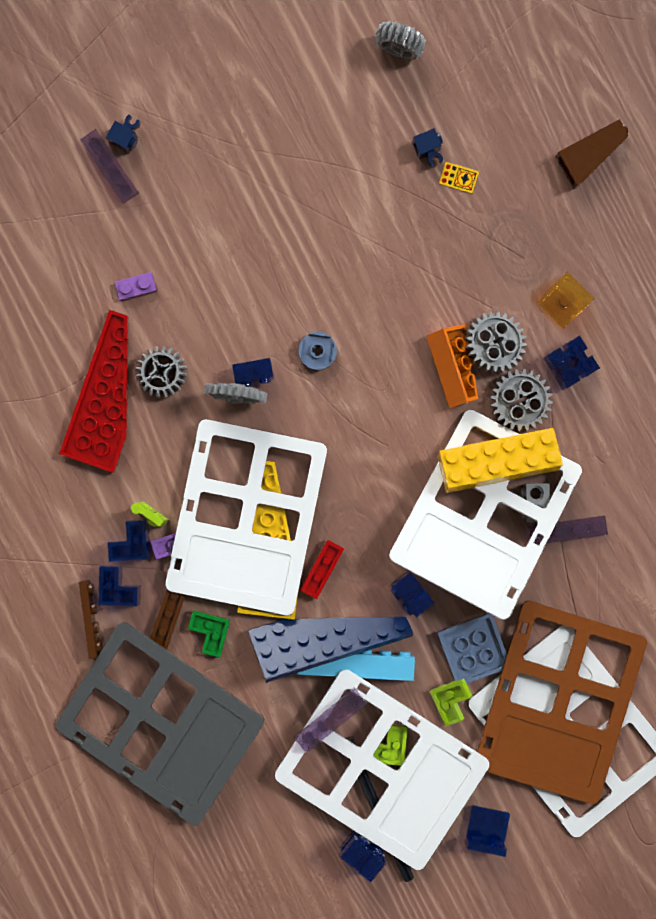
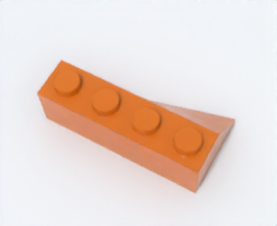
M466 324L443 328L426 335L449 408L478 399L475 375L471 374L472 358H469L468 350L465 349L469 345L468 342L464 341L466 339L464 331H467Z

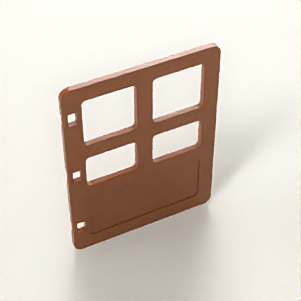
M525 601L521 606L477 752L489 761V768L486 772L589 804H596L604 787L646 650L647 640L644 636L537 602ZM539 617L575 629V636L563 670H557L524 659L523 655L535 618ZM522 622L528 623L525 634L519 632ZM591 635L603 637L630 647L620 684L616 688L578 675ZM519 673L558 684L559 687L551 712L546 713L510 701ZM504 679L510 680L508 691L502 690ZM574 690L613 702L609 720L604 730L565 718ZM487 736L493 738L490 749L484 747Z

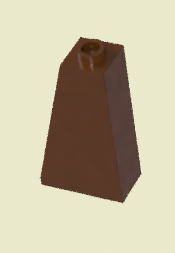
M620 119L558 152L556 158L573 189H576L627 139L629 136L628 128Z

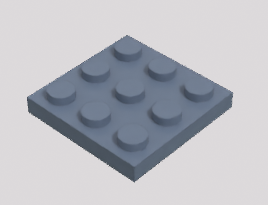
M490 613L437 632L455 681L464 678L468 684L502 671L507 653L493 615Z

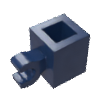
M131 115L126 116L123 125L114 121L106 135L109 143L127 153L131 149L133 150L138 143V136L133 130L138 129L141 124L138 119L135 124H130Z
M435 128L413 137L412 144L419 159L427 156L430 167L434 166L433 158H438L440 164L443 163V156L438 153L443 140L440 133H436Z

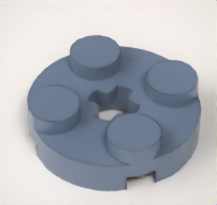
M312 332L300 342V359L304 365L312 370L328 368L336 358V344L324 332ZM317 346H320V349L323 350V354L321 353L319 356H315V353L312 352V349H316Z

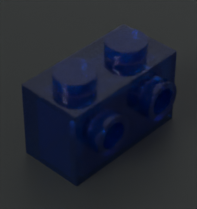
M270 358L232 364L235 384L249 387L254 382L266 384L270 383L271 379H274Z

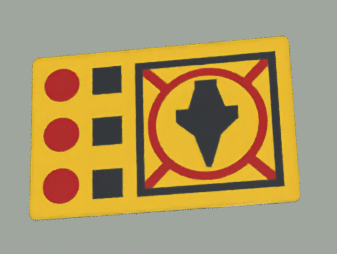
M445 162L439 184L473 193L479 171Z

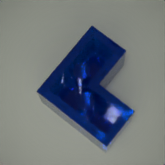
M146 520L126 521L127 540L107 542L109 562L151 558L149 524Z
M123 565L99 566L98 605L138 606L141 604V585H122Z

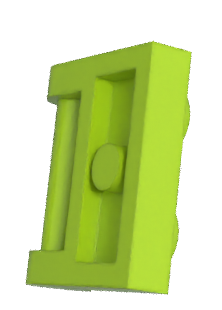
M136 502L131 506V511L134 514H142L147 517L146 522L153 527L165 526L169 520L144 502Z

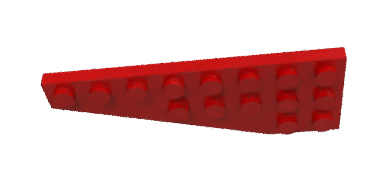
M109 310L59 454L115 473L127 438L129 317Z

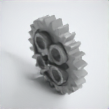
M490 311L487 316L482 314L480 318L477 317L474 320L475 323L469 325L472 330L466 332L470 337L464 340L469 343L465 349H471L468 356L475 357L472 363L478 361V368L485 366V372L491 368L492 374L497 369L499 373H502L504 369L506 371L511 370V366H517V362L523 359L520 355L526 353V351L521 349L527 346L526 343L522 342L526 336L520 334L524 329L517 328L519 322L512 323L514 317L508 320L507 313L500 317L499 311L495 315ZM497 326L503 330V334L497 331ZM480 334L485 335L487 341H483L480 338ZM505 343L511 346V351L505 348ZM489 351L495 354V359L489 356Z
M516 369L514 370V375L509 371L507 372L508 378L501 376L502 383H495L498 389L491 390L496 395L490 397V399L495 400V403L490 405V407H496L493 414L500 415L497 421L503 419V426L509 423V428L512 430L516 426L517 431H520L522 426L525 431H528L529 425L534 429L536 428L535 422L541 425L543 423L541 417L547 419L548 416L545 412L551 411L547 405L553 404L552 401L548 400V397L553 395L547 393L550 386L544 387L546 380L539 381L540 374L533 377V371H530L527 375L526 369H523L521 374ZM524 382L530 385L528 393L524 392L521 388ZM505 391L513 393L511 401L504 398ZM533 392L537 393L536 396L525 400L523 404L519 403L506 408V405L518 400L519 395L523 398ZM531 400H536L538 402L539 406L537 410L531 409ZM514 408L521 410L520 418L513 416L512 410Z
M215 383L205 384L204 395L211 396L214 399L226 400L227 403L256 404L266 403L267 393L256 388L245 387L242 384Z

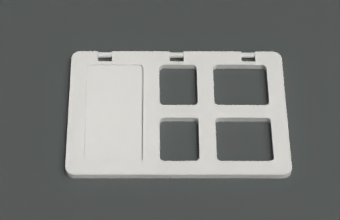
M468 410L464 413L445 450L462 446L473 427L497 439L520 434L474 410ZM561 456L563 466L559 471L562 472V477L547 507L544 509L508 491L507 485L509 481L475 487L473 489L483 493L485 499L476 517L470 520L435 501V496L443 483L438 462L390 552V559L395 564L499 619H506L510 616L582 473V469L579 464ZM563 483L570 485L566 494L560 491ZM502 503L537 522V527L526 547H522L487 528V523L497 504ZM537 534L543 536L539 546L533 543ZM510 587L517 589L513 599L506 596Z
M207 419L202 420L198 426L166 578V588L176 593L277 614H292L295 608L327 454L326 446L314 441ZM217 435L255 444L246 486L207 479L205 477L213 436ZM200 441L207 442L205 453L198 452ZM270 447L311 455L308 479L302 498L262 490L261 483ZM208 492L241 499L243 507L238 528L231 529L196 521L200 494ZM188 499L195 500L192 512L186 510ZM261 503L298 511L300 517L295 540L289 541L253 533L252 527L257 505ZM176 558L182 559L180 570L174 569Z
M560 625L523 655L524 659L557 670H563L575 636V630L571 627ZM586 646L578 675L605 685L618 687L619 685ZM519 673L510 701L549 713L552 710L559 686L543 679ZM500 674L468 701L469 708L484 726L486 720L483 717L489 713ZM504 679L502 690L508 691L510 680ZM574 690L565 718L572 720L570 713L592 695ZM631 700L622 728L626 724L632 723L655 752L653 759L625 781H621L612 768L609 767L605 783L609 786L611 792L581 817L575 816L559 794L532 786L573 837L582 836L656 776V731ZM606 721L598 729L604 730L607 726L608 721ZM562 807L570 814L565 819L559 813Z
M344 669L340 671L277 768L275 778L285 787L416 870H421L425 867L489 768V761L477 751L463 744V742L424 717H421L357 674ZM360 683L369 688L366 694L357 689ZM346 689H350L383 711L361 746H356L324 725L325 720ZM410 716L420 721L417 726L408 722ZM396 720L420 734V738L399 770L392 769L373 756V753ZM314 738L320 739L351 759L347 769L329 795H325L293 774L294 768ZM461 748L470 753L467 759L458 754ZM364 769H367L388 783L387 789L366 819L361 818L341 804Z

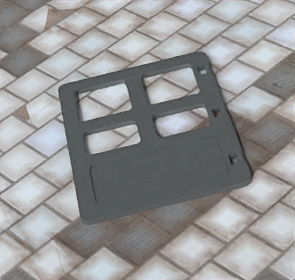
M122 622L113 631L58 719L56 728L60 733L79 744L84 750L118 774L126 777L131 783L152 798L177 813L179 817L189 824L198 825L263 727L264 717L129 623ZM125 640L135 645L160 664L140 698L135 697L105 676L106 669ZM172 673L177 674L196 688V693L177 723L171 722L152 708L153 702ZM95 688H98L129 710L127 719L110 745H106L75 722L76 717ZM141 721L147 722L166 736V740L145 771L122 755V751ZM77 732L86 737L84 742L75 736ZM126 765L135 771L132 776L123 770ZM174 800L184 806L182 810L172 804Z

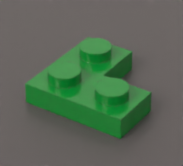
M193 610L188 629L206 634L201 653L221 657L230 619Z

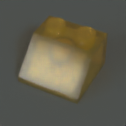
M567 271L537 303L564 329L595 298Z

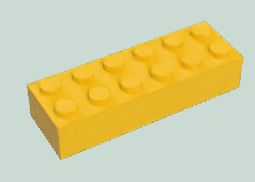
M554 428L441 450L437 456L446 493L558 471L563 466Z

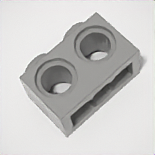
M523 484V488L520 489V497L544 509L550 501L549 484ZM533 488L539 491V496L536 499L530 496V491ZM521 514V518H524V522H536L535 520Z

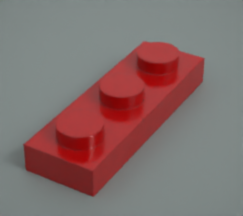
M327 539L300 591L318 599L344 548Z

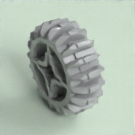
M387 21L379 24L374 42L386 53L399 58L413 60L421 57L425 49L426 39L419 31L408 25Z
M155 346V353L148 349V357L144 353L141 355L145 359L144 362L141 360L137 361L142 367L135 368L136 371L141 372V374L136 375L137 379L142 378L138 385L146 384L143 387V391L146 392L150 389L149 395L151 396L156 391L157 398L161 397V392H163L165 398L168 397V391L175 395L173 388L175 387L180 391L181 387L178 386V383L185 384L181 376L187 377V373L182 372V370L187 369V366L180 365L185 360L183 358L178 359L180 356L178 352L173 355L174 349L172 348L167 352V348L163 346L160 352L159 347ZM167 357L172 359L173 362L162 365L157 358ZM152 361L154 370L147 376V367ZM159 367H161L163 370L164 368H166V370L163 372L164 377H162L161 375L157 376V374L159 373ZM176 368V376L171 383L169 374ZM161 379L166 386L155 387L151 385L150 381Z

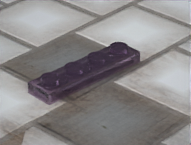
M96 129L80 139L123 204L139 194Z
M605 515L557 522L546 543L608 535ZM537 525L528 526L530 538ZM537 534L533 543L536 545L540 544L543 536Z
M354 687L295 735L294 739L308 753L367 704L366 700Z

